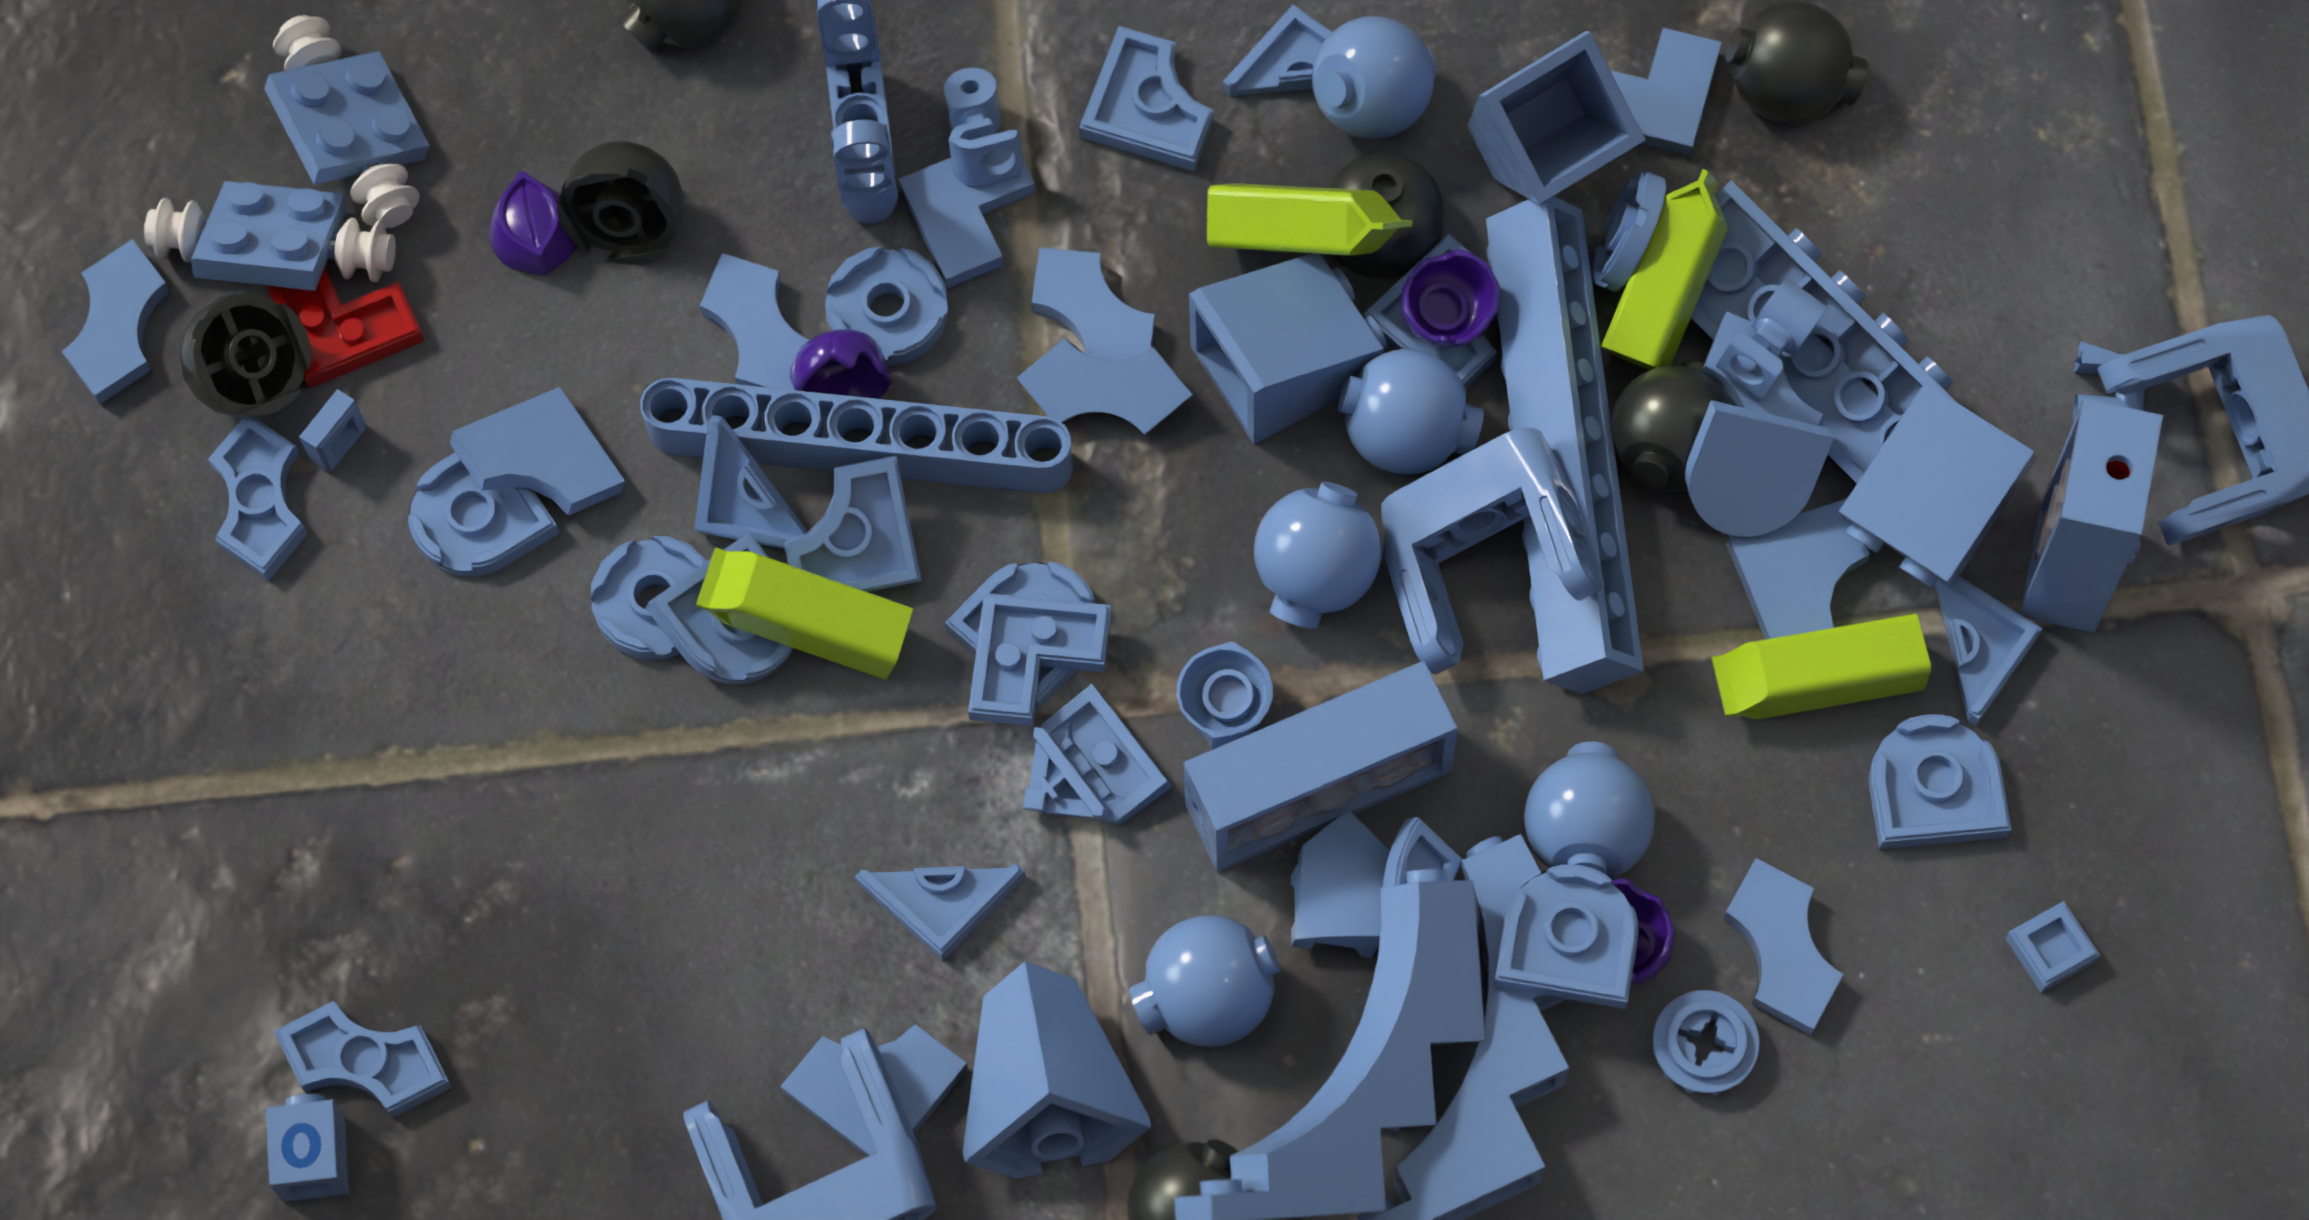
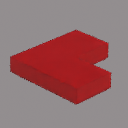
M325 267L315 291L265 285L270 299L277 304L284 303L292 309L307 331L312 358L310 369L304 371V379L309 389L424 342L422 333L399 282L341 305Z

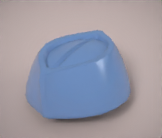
M1227 642L1205 649L1191 657L1183 667L1177 680L1176 697L1183 716L1213 750L1245 736L1258 726L1267 714L1273 700V684L1268 669L1257 657L1237 643Z

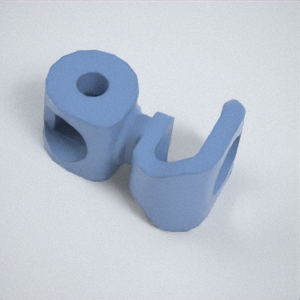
M975 67L963 68L954 72L947 78L944 84V94L949 111L948 118L951 130L949 147L953 171L957 179L967 186L975 187L1019 176L1024 165L1020 131L1008 130L995 134L1001 124L995 78L988 71ZM1008 149L1013 152L1009 160L999 166L986 167L981 164L984 156L991 151Z
M1786 277L1752 323L1751 327L1757 331L1753 338L1743 333L1736 335L1719 359L1716 367L1762 400L1783 370V362L1778 358L1784 350L1794 357L1828 307Z

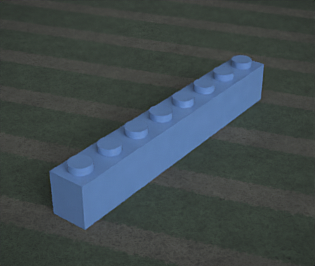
M1553 196L1541 204L1528 199L1486 218L1489 241L1487 257L1492 267V272L1499 282V309L1495 316L1500 329L1503 353L1501 369L1506 379L1510 409L1508 416L1509 430L1535 428L1544 435L1576 495L1604 579V588L1581 601L1575 600L1565 589L1558 575L1548 569L1531 516L1523 519L1522 539L1528 554L1532 586L1530 589V602L1535 611L1539 642L1537 659L1542 670L1543 681L1584 694L1644 672L1583 212L1581 209Z

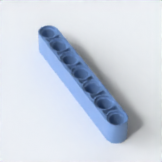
M662 378L651 383L644 390L640 399V411L648 437L653 446L658 450L671 455L703 458L707 425L711 417L715 415L727 419L732 416H741L748 420L741 427L732 430L757 464L834 471L836 467L896 456L901 479L1035 493H1051L1063 488L1070 481L1073 473L1070 433L1060 421L1047 416L681 378ZM670 410L686 412L680 420L673 423L658 421L665 412ZM801 422L810 426L804 433L797 436H789L782 433V430L792 423ZM854 429H865L872 433L861 442H849L843 439L848 432ZM918 435H925L934 439L929 446L922 449H914L905 445L909 439ZM986 441L996 446L991 453L986 455H974L967 451L977 442ZM1040 448H1050L1059 453L1056 458L1048 462L1035 461L1029 457Z

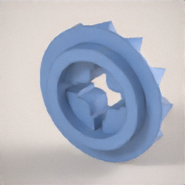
M1700 990L1683 994L1671 1001L1663 1009L1654 1027L1653 1055L1662 1068L1665 1079L1673 1080L1682 1086L1688 1094L1700 1092L1711 1093L1717 1096L1727 1089L1741 1085L1753 1069L1758 1057L1759 1034L1752 1016L1738 1001L1723 993ZM1710 1020L1715 1021L1716 1025L1713 1032L1716 1035L1714 1043L1724 1048L1722 1053L1711 1052L1707 1060H1703L1701 1066L1695 1065L1697 1059L1694 1056L1696 1046L1686 1041L1687 1037L1699 1038L1703 1029L1708 1028Z

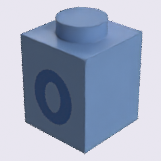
M300 1094L285 1099V1105L266 1107L269 1185L283 1202L349 1194L345 1116L333 1100H325V1097L319 1094Z

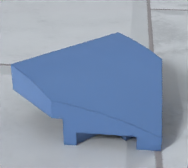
M1091 684L1044 721L1041 728L1034 727L1033 739L1036 743L1029 788H1025L1023 808L1028 811L1121 825L1173 786L1101 692Z
M1347 810L1302 846L1298 853V863L1291 875V886L1294 887L1295 922L1291 928V946L1312 949L1315 942L1354 948L1360 954V957L1372 958L1380 942L1381 887H1383L1390 850L1350 810Z

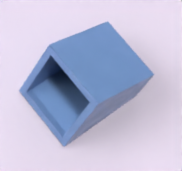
M1587 30L1480 94L1467 125V129L1494 180L1537 204L1543 203L1645 141L1591 32Z
M1312 253L1210 284L1189 293L1190 348L1254 445L1339 399L1347 377L1349 375L1357 377L1364 365L1383 354L1384 349L1387 348L1385 336L1375 319L1370 315L1363 318L1352 302L1355 299L1354 292L1343 271L1338 267L1331 270L1321 254Z

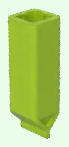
M1702 169L1698 181L1673 191L1664 197V203L1648 246L1627 282L1601 347L1610 355L1647 370L1671 366L1728 230L1715 197L1719 182L1709 171Z
M1237 183L1211 185L1208 190L1207 244L1209 247L1348 256L1369 254L1378 250L1399 228L1412 227L1413 221L1401 220L1379 193L1372 190Z
M717 547L713 551L695 605L709 611L722 623L884 680L887 679L898 660L913 612L911 607L754 552L725 551Z
M1916 613L1748 642L1726 654L1711 657L1725 718L1743 716L1757 720L1924 691L1931 674V663L1920 621Z

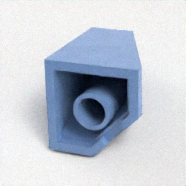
M1024 961L983 996L963 1145L964 1162L1018 1179L1043 1174L1041 1163L1080 1156L1082 1166L1109 1162L1151 1128L1147 1111L1076 979Z

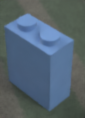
M1924 383L1839 510V513L1851 522L1845 533L1875 553L1879 552L1883 544L1892 548L1905 557L1899 568L1926 586L1932 588L1937 579H1940L1952 587L2036 462L2037 456L2030 448L1927 383Z

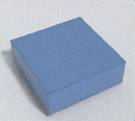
M337 389L299 438L310 461L329 473L330 470L333 471L365 431L366 424L356 401Z
M2064 901L2012 929L2005 938L2040 993L2095 964L2100 957V954Z

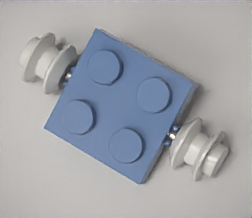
M307 15L297 16L288 20L282 25L279 34L273 42L275 53L280 57L287 58L284 63L285 71L269 74L264 90L313 184L360 175L351 187L350 196L355 203L365 205L361 213L363 221L370 226H374L377 221H383L386 228H393L404 223L411 217L413 209L419 201V193L416 188L404 185L408 178V172L402 165L425 160L430 145L380 51L339 59L342 49L338 41L328 38L330 25L327 20Z
M224 181L208 219H205L196 201H189L183 212L174 211L171 200L163 198L159 202L157 209H150L148 211L144 227L145 242L148 246H153L155 256L158 259H164L171 248L180 249L182 259L185 262L192 263L194 278L314 291L328 258L335 259V263L344 279H351L357 268L367 269L372 282H378L383 271H391L396 250L395 237L392 234H386V227L383 221H377L371 232L360 231L355 218H349L341 228L346 215L345 196L343 193L317 191L309 188L296 189L258 185L252 182Z

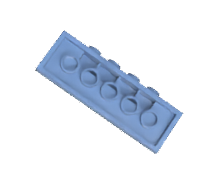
M1730 180L1715 195L1728 230L1691 318L1714 340L1726 312L1754 322L1762 308L1786 277L1827 306L1826 312L1795 356L1792 357L1783 350V370L1788 383L1796 395L1809 407L1823 414L1819 426L1829 428L1834 436L1828 455L1858 483L1923 384L1927 383L1954 400L1945 391L1954 382L1928 356L1918 364L1902 348L1909 340V337L1886 314L1882 313L1874 321L1858 305L1866 295L1841 270L1830 278L1815 263L1823 253L1797 227L1787 235Z

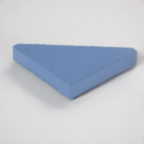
M1292 5L1223 81V92L1232 97L1313 89V64L1319 48L1332 31L1295 5Z
M713 415L707 425L694 531L735 540L750 533L759 545L785 550L784 542L806 534L808 531L725 419Z
M1960 576L1952 587L1937 579L1935 582L1936 592L1967 721L1976 727L2035 644L2043 628Z
M1013 864L1009 868L966 869V866L914 868V871L870 873L867 870H861L855 876L856 884L942 962L1026 878L1025 870L1018 864Z

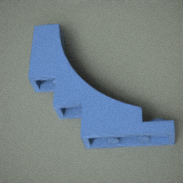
M1521 834L1504 842L1500 836L1488 838L1473 846L1466 853L1468 858L1461 862L1459 880L1474 881L1477 931L1481 942L1485 969V1041L1478 1042L1475 1056L1462 1086L1443 1117L1423 1142L1396 1166L1394 1185L1403 1203L1395 1206L1393 1200H1386V1211L1361 1212L1356 1217L1357 1220H1464L1542 1183L1545 1165L1516 1108L1565 1086L1569 1067L1540 1012L1567 999L1494 986L1504 921L1510 900L1519 888L1530 879L1541 874Z
M1423 869L1407 871L1406 884L1381 887V931L1375 974L1360 1024L1346 1053L1327 1082L1292 1119L1260 1142L1230 1156L1231 1179L1200 1181L1201 1195L1174 1197L1176 1220H1264L1386 1211L1380 1129L1436 1125L1430 1045L1485 1041L1473 880L1447 881L1446 869Z

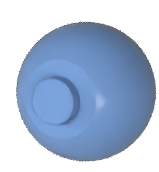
M1381 16L1361 17L1348 21L1335 29L1319 48L1312 70L1313 91L1324 116L1341 131L1363 139L1389 138L1405 131L1422 116L1433 94L1437 66L1431 50L1405 24Z
M1399 349L1381 354L1364 365L1357 377L1349 375L1343 385L1338 403V411L1346 413V431L1358 453L1373 466L1398 475L1424 473L1443 464L1453 452L1465 455L1474 450L1481 432L1484 416L1482 408L1466 404L1464 384L1457 373L1446 362L1433 354L1414 349Z
M1323 481L1319 489L1304 488L1282 497L1264 515L1254 540V561L1261 582L1267 589L1275 593L1270 608V613L1275 617L1296 626L1316 629L1323 613L1341 611L1353 605L1373 584L1381 562V539L1378 528L1370 513L1362 505L1355 502L1358 496L1355 491L1336 483Z
M1582 742L1571 747L1566 757L1547 767L1534 782L1525 805V830L1533 851L1548 868L1558 865H1581L1606 874L1610 879H1614L1634 867L1647 851L1655 829V807L1649 788L1642 777L1627 763L1619 759V755L1613 747L1601 742Z
M1200 915L1180 921L1160 936L1148 955L1145 981L1131 986L1129 992L1135 1012L1149 1035L1166 1029L1184 1043L1198 1047H1220L1243 1039L1263 1021L1270 1009L1275 992L1272 975L1279 973L1281 969L1276 953L1265 935L1256 939L1247 926L1234 919L1219 915Z

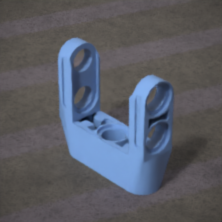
M815 0L827 71L833 122L831 140L841 201L847 213L853 219L861 223L875 224L886 220L895 211L898 204V189L872 0ZM861 77L863 93L852 94L851 78Z
M2271 315L2218 323L2133 351L2097 368L2106 392H2117L2124 395L2209 368L2253 477L2252 480L2193 499L2188 507L2173 511L2170 516L2158 521L2167 546L2175 545L2269 513L2309 495V390L2282 325Z
M1520 428L1504 433L1395 491L1382 502L1381 518L1385 562L1413 649L1419 660L1425 661L1429 672L1437 675L1458 664L1461 660L1464 646L1438 563L1520 520L1531 516L1548 569L1558 575L1565 589L1575 600L1581 601L1604 588L1603 575L1576 495L1544 435L1538 429Z
M864 1027L841 1038L843 1051L840 1062L877 1153L767 1204L762 1202L735 1131L722 1121L713 1103L707 1100L684 1111L683 1116L686 1127L723 1220H924L936 1211L937 1206L920 1146L880 1050L867 1028Z

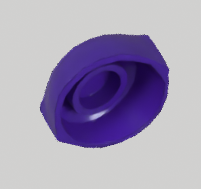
M525 171L518 172L515 179L496 203L489 228V242L495 255L503 264L515 270L545 276L565 262L577 248V245L562 229L556 212L561 194L533 178Z

